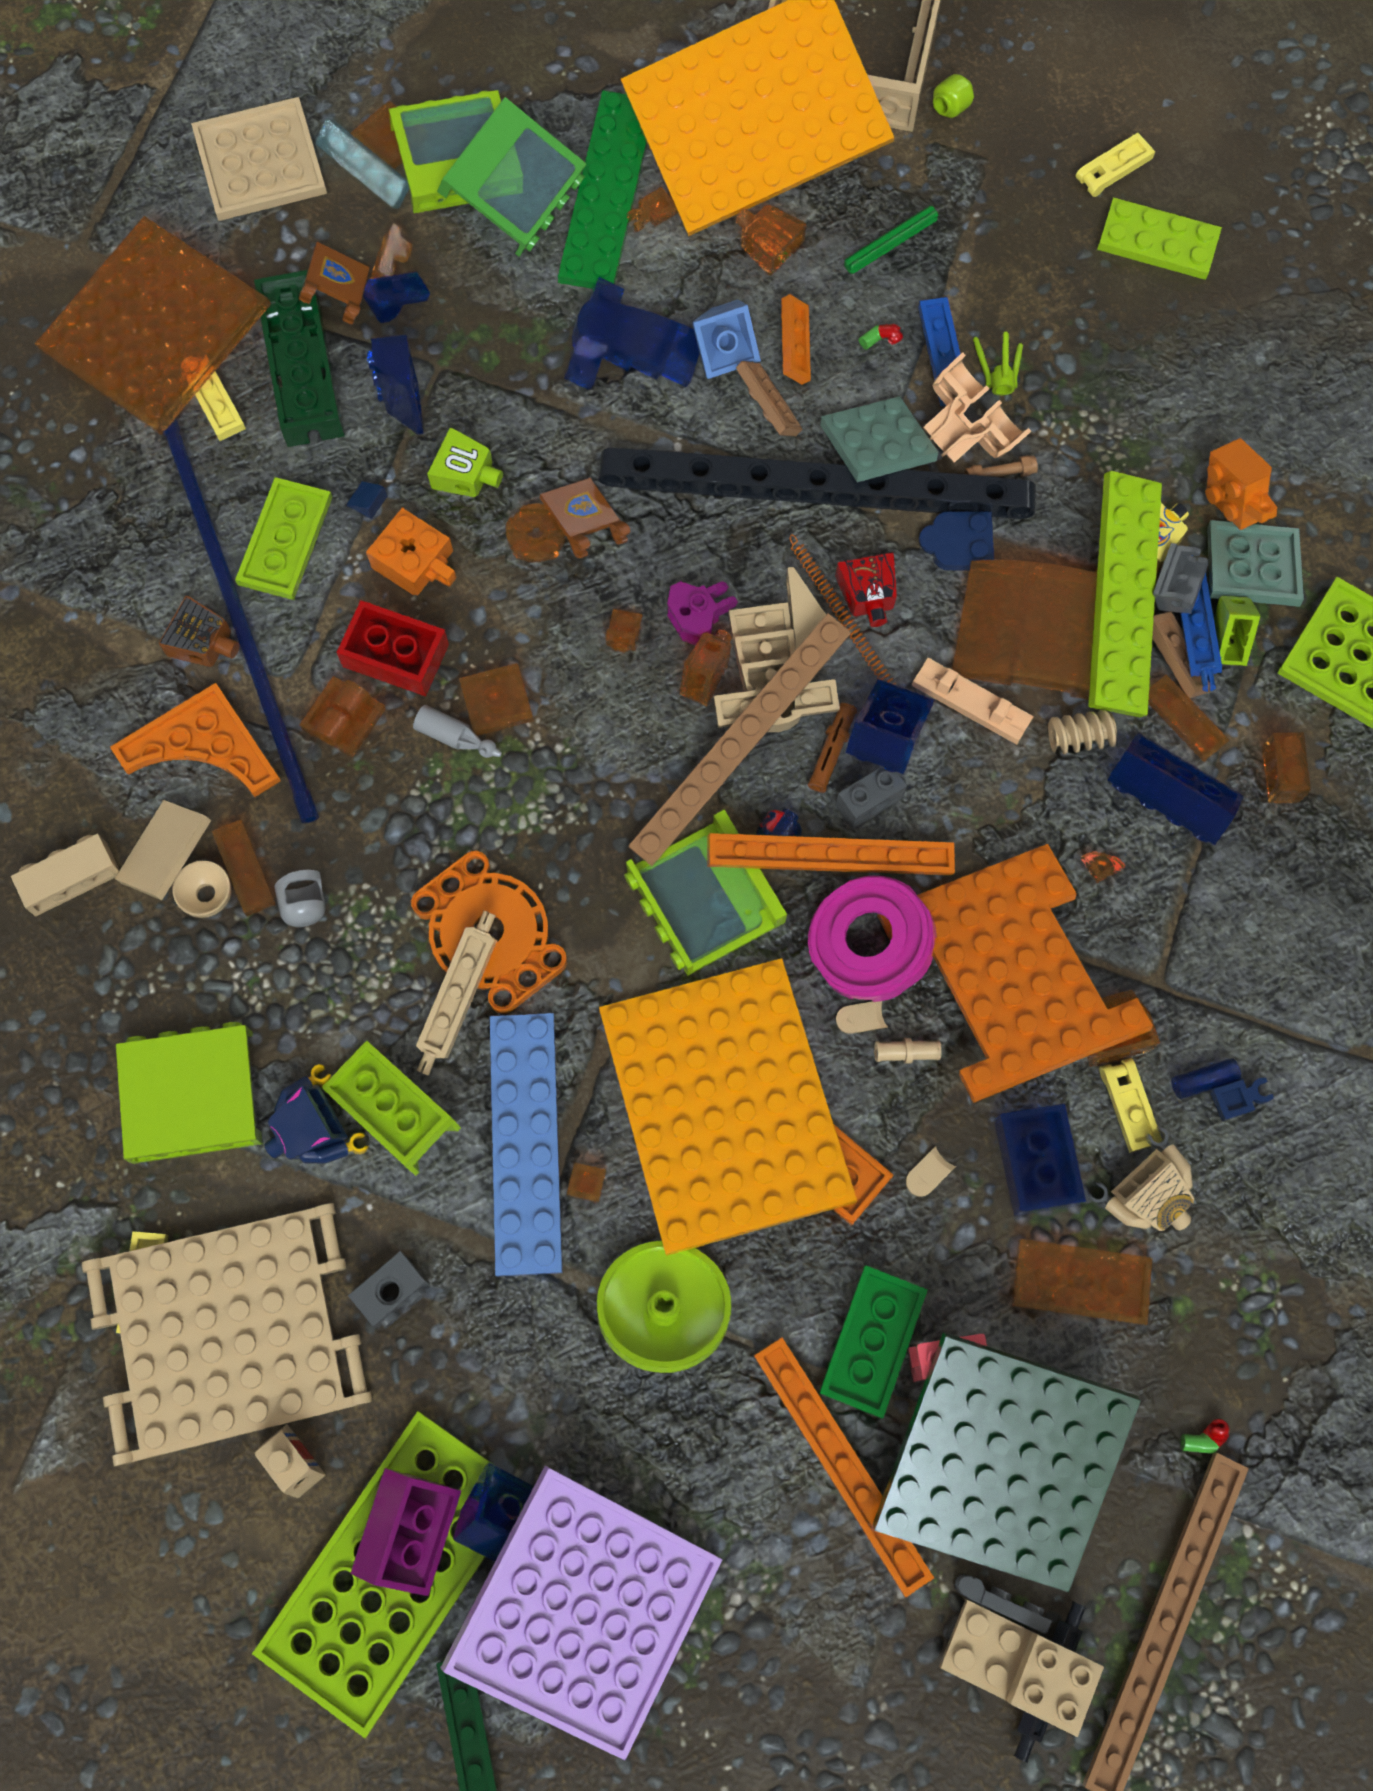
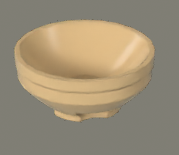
M196 861L188 864L179 872L173 883V897L178 907L185 913L199 918L210 917L219 913L227 905L232 892L231 882L225 870L218 864L210 861ZM205 886L213 887L215 889L213 899L208 902L199 901V890Z

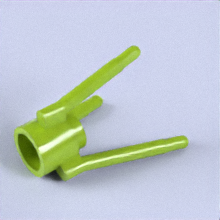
M1004 332L1002 365L996 366L991 374L978 337H974L973 342L985 375L986 386L992 388V393L995 395L1013 393L1015 388L1018 387L1017 377L1023 344L1019 343L1017 346L1013 369L1011 370L1009 366V333Z

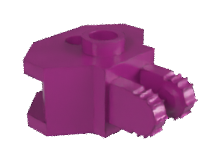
M682 581L670 586L667 617L682 641L695 646L699 644V647L711 642L713 624L719 622V616L734 609L738 603L734 596L715 603L714 599L727 592L729 587L726 582L722 581L708 588L704 585L696 587Z

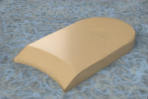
M882 1001L845 1006L836 1015L837 1027L846 1034L888 1028L882 1016Z
M935 1146L907 1175V1189L915 1196H926L956 1166L943 1159Z

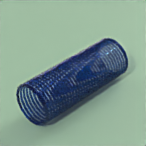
M1231 1058L1172 1077V1087L1176 1096L1179 1099H1183L1240 1081L1241 1070L1236 1060Z

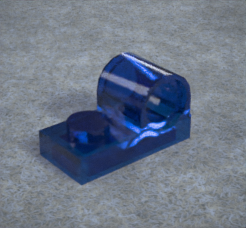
M412 272L368 279L363 298L378 322L387 323L399 315L402 305L428 301L430 291L419 274Z

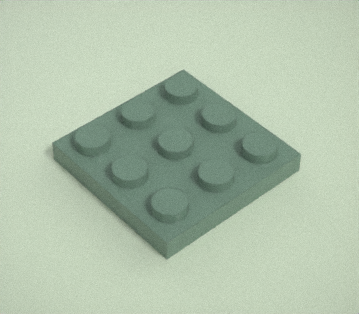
M900 396L821 416L820 426L857 482L937 461V449Z
M1210 520L1207 527L1210 598L1219 599L1221 596L1248 597L1252 602L1301 606L1304 594L1299 528L1253 524L1240 530L1233 522Z

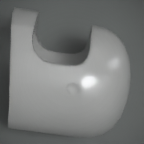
M299 870L288 873L276 882L274 888L281 918L286 924L293 927H306L321 920L326 908L320 872L315 870ZM315 881L312 885L303 888L285 890L287 885L292 882Z

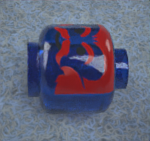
M786 808L782 811L771 810L757 828L756 835L800 837L802 828L797 822L799 817Z

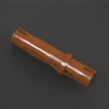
M848 703L839 704L840 710L837 711L832 726L827 728V739L811 779L807 784L814 791L826 792L842 747L850 738L849 729L855 714H857V708Z

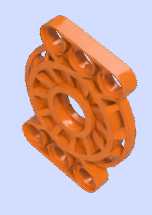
M471 851L419 889L412 896L411 906L416 916L424 920L430 919L429 942L432 953L446 973L448 967L440 956H447L449 961H452L465 928L474 927L481 919L483 910L496 915L495 918L499 919L504 926V933L494 947L477 989H490L488 1001L491 1008L496 1013L508 1014L558 976L566 968L567 956L564 949L559 945L547 944L548 920L544 906L536 893L525 883L512 876L489 873L490 864L486 855L479 851ZM473 859H479L484 862V868L478 874L470 873L467 870L468 863ZM448 878H455L460 883L459 888L453 893L445 892L442 889L443 882ZM499 880L516 885V890L499 884ZM524 891L534 900L537 906H530L523 897ZM423 897H431L435 901L434 907L428 912L420 911L417 908L418 901ZM540 913L543 920V932L538 931L535 918ZM442 918L441 922H436L437 919ZM435 930L440 932L442 947L436 948L434 940ZM537 941H541V945H536ZM547 953H559L562 957L561 963L556 967L545 965L544 957ZM525 971H531L537 976L536 983L530 987H524L519 983V977ZM508 991L512 995L511 1002L504 1007L497 1006L494 1003V997L497 992Z

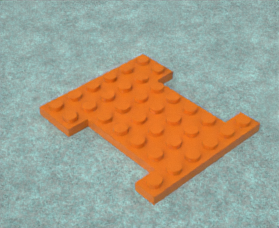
M1048 844L917 895L930 911L935 922L937 938H935L932 956L986 1057L983 1061L959 1070V1076L973 1103L1151 1031L1153 1026L1138 998L1111 1009H1107L1051 911L1052 908L1075 900L1077 893ZM877 914L891 941L892 925L885 916Z

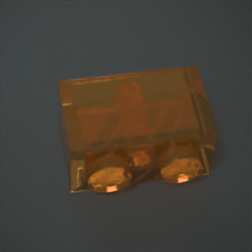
M1304 732L1273 733L1262 745L1268 803H1299L1311 791Z

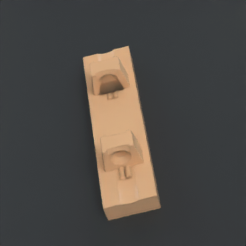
M927 658L912 683V686L1016 745L1034 717L1012 705L1006 699L994 695L960 676L956 671L946 668L930 658Z

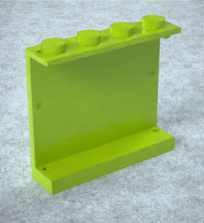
M229 1022L223 1024V1028L210 1030V1027H195L190 1030L191 1033L178 1035V1032L168 1031L159 1033L158 1038L146 1039L144 1036H134L127 1038L125 1043L116 1044L124 1160L136 1164L263 1144L262 1132L256 1128L248 1046V1037L253 1036V1033L246 1025H242L239 1022Z

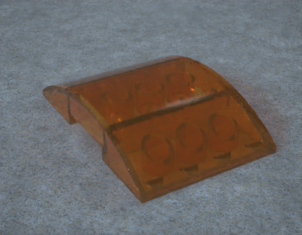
M971 561L952 670L964 678L1011 686L1013 682L1068 692L1070 697L1089 700L1097 573L1068 566L1032 561Z

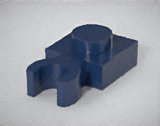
M1259 1078L1253 1081L1248 1088H1246L1244 1080H1240L1212 1089L1210 1093L1221 1121L1253 1112L1255 1110L1253 1102L1265 1104L1274 1098L1273 1094L1262 1096L1258 1092V1086L1267 1083V1078Z

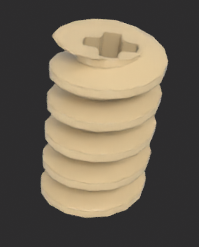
M1099 710L1097 715L1092 711L1087 712L1085 716L1081 713H1076L1073 718L1070 715H1064L1061 720L1058 717H1052L1048 723L1049 741L1054 753L1056 748L1060 746L1062 753L1067 754L1069 745H1072L1074 752L1078 753L1081 743H1084L1087 751H1091L1093 741L1096 742L1099 749H1103L1106 739L1110 747L1116 746V723L1112 713H1108L1106 710Z

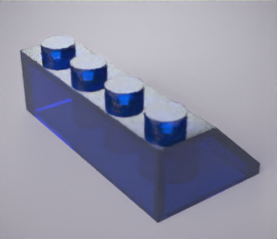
M1138 732L1107 779L1119 792L1133 795L1139 799L1140 804L1150 810L1156 809L1166 815L1165 817L1170 823L1176 826H1184L1192 831V834L1198 840L1205 843L1210 842L1213 845H1216L1236 816L1244 797L1242 794Z

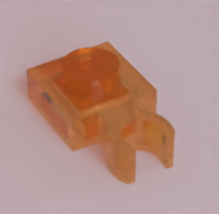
M660 187L640 199V209L630 210L627 213L628 223L634 219L639 220L634 223V231L638 232L649 221L656 227L676 215L678 211L674 201Z

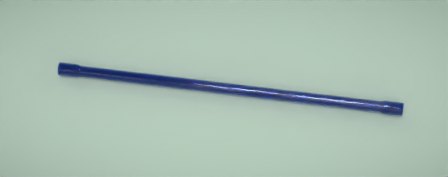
M162 406L156 410V415L169 444L293 792V800L302 823H311L319 818L313 797L305 783L183 443L174 410L171 406Z

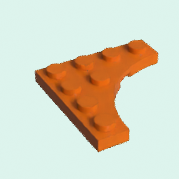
M216 683L110 746L128 775L159 762L191 760L211 764L232 774L249 789L254 797L281 782Z

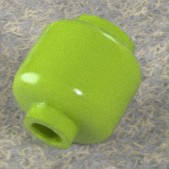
M953 74L939 83L933 91V106L937 113L948 118H954L969 108L974 98L972 84L968 79L959 74Z

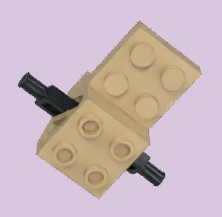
M965 1599L939 1667L1024 1711L1018 1727V1732L1022 1736L1013 1755L1016 1758L1028 1763L1035 1741H1042L1048 1723L1078 1737L1104 1669L1102 1665L1075 1653L1083 1633L1078 1627L1086 1607L1072 1601L1066 1621L1060 1620L1058 1622L1052 1640H1049Z

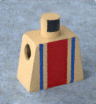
M288 1424L259 1446L254 1453L280 1490L296 1498H300L326 1476Z

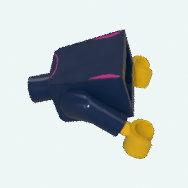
M315 1065L311 1070L310 1077L304 1076L281 1091L274 1108L275 1113L268 1120V1124L275 1136L264 1144L267 1153L271 1157L278 1158L285 1153L289 1160L300 1159L306 1164H326L348 1156V1152L352 1151L360 1155L369 1149V1146L358 1149L353 1145L356 1139L365 1137L363 1133L354 1134L350 1142L345 1143L343 1141L347 1138V1135L321 1090V1087L331 1078V1074L326 1075L322 1079L316 1078L319 1073L325 1070L323 1065Z

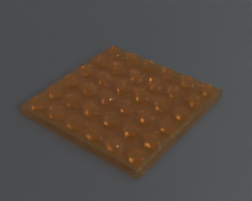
M144 216L36 341L35 345L50 358L159 435H162L268 309L271 303L267 297Z

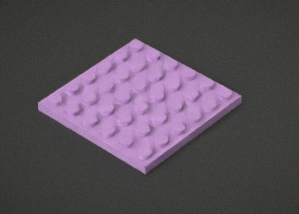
M544 1466L440 1668L444 1673L626 1760L722 1559L559 1472Z

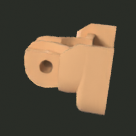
M963 352L935 378L932 385L933 389L945 403L946 407L928 422L923 429L930 436V441L933 439L944 452L941 456L947 455L953 463L977 442L992 457H1002L1025 438L1031 430L1028 428L1021 431L1014 425L1002 410V402L1000 400L987 410L981 419L974 423H971L963 413L970 404L976 402L987 392L989 387H983L966 369L962 362L966 356Z

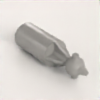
M423 705L415 717L414 730L457 750L478 749L480 755L485 758L492 756L501 757L502 752L497 749L496 744L492 740L481 741L468 724L430 706Z

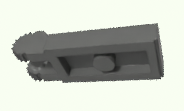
M960 1574L954 1580L955 1589H957V1593H960V1595L963 1594L968 1599L1042 1633H1048L1051 1620L1042 1617L1044 1609L1027 1601L1024 1602L1023 1607L1010 1602L1012 1594L994 1586L988 1592L985 1590L981 1580L969 1575Z

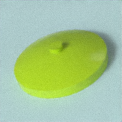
M662 1241L638 1245L624 1252L610 1265L599 1286L597 1318L604 1339L619 1357L629 1364L646 1371L672 1373L698 1365L718 1348L729 1326L731 1295L727 1281L718 1266L707 1255L696 1248L666 1256Z

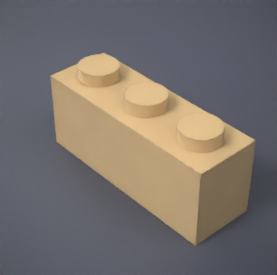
M97 833L80 838L77 844L67 849L53 851L48 855V858L38 863H30L21 867L19 872L12 875L11 878L24 907L36 917L115 878L120 869L107 842Z

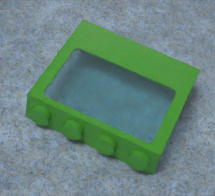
M505 97L443 177L437 192L447 198L453 190L518 242L520 246L515 254L520 257L525 249L530 252L540 239L536 235L540 229L546 231L555 218L552 215L555 208L559 211L562 210L570 198L567 195L569 189L576 190L585 178L581 173L586 163Z

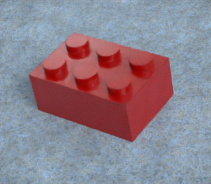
M360 600L336 653L342 667L426 697L447 651L449 642L445 629Z

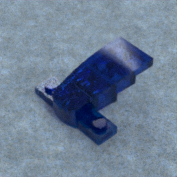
M598 277L590 300L583 305L574 324L572 333V346L574 348L564 379L590 390L594 385L601 360L604 358L627 372L633 367L656 380L661 375L687 387L691 383L700 354L694 329L658 314L620 304L625 289Z

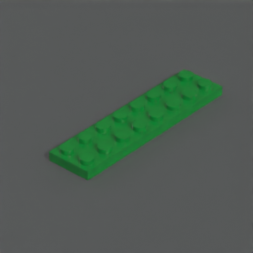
M602 90L585 160L586 166L582 173L585 178L579 185L558 273V283L614 292L648 144L626 94Z

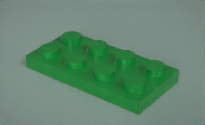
M865 1265L819 1394L883 1419L928 1289Z

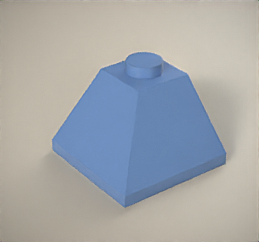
M737 299L713 307L692 321L707 379L737 370L736 367L741 361L755 363L761 361L748 305Z

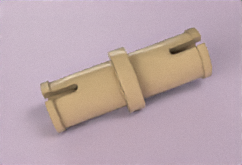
M904 1038L903 1041H875V1061L903 1060L905 1064H909L913 1060H940L941 1043L939 1040L912 1041L911 1038Z

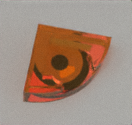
M1096 851L1086 853L1080 858L1097 884L1125 867V864L1116 856Z

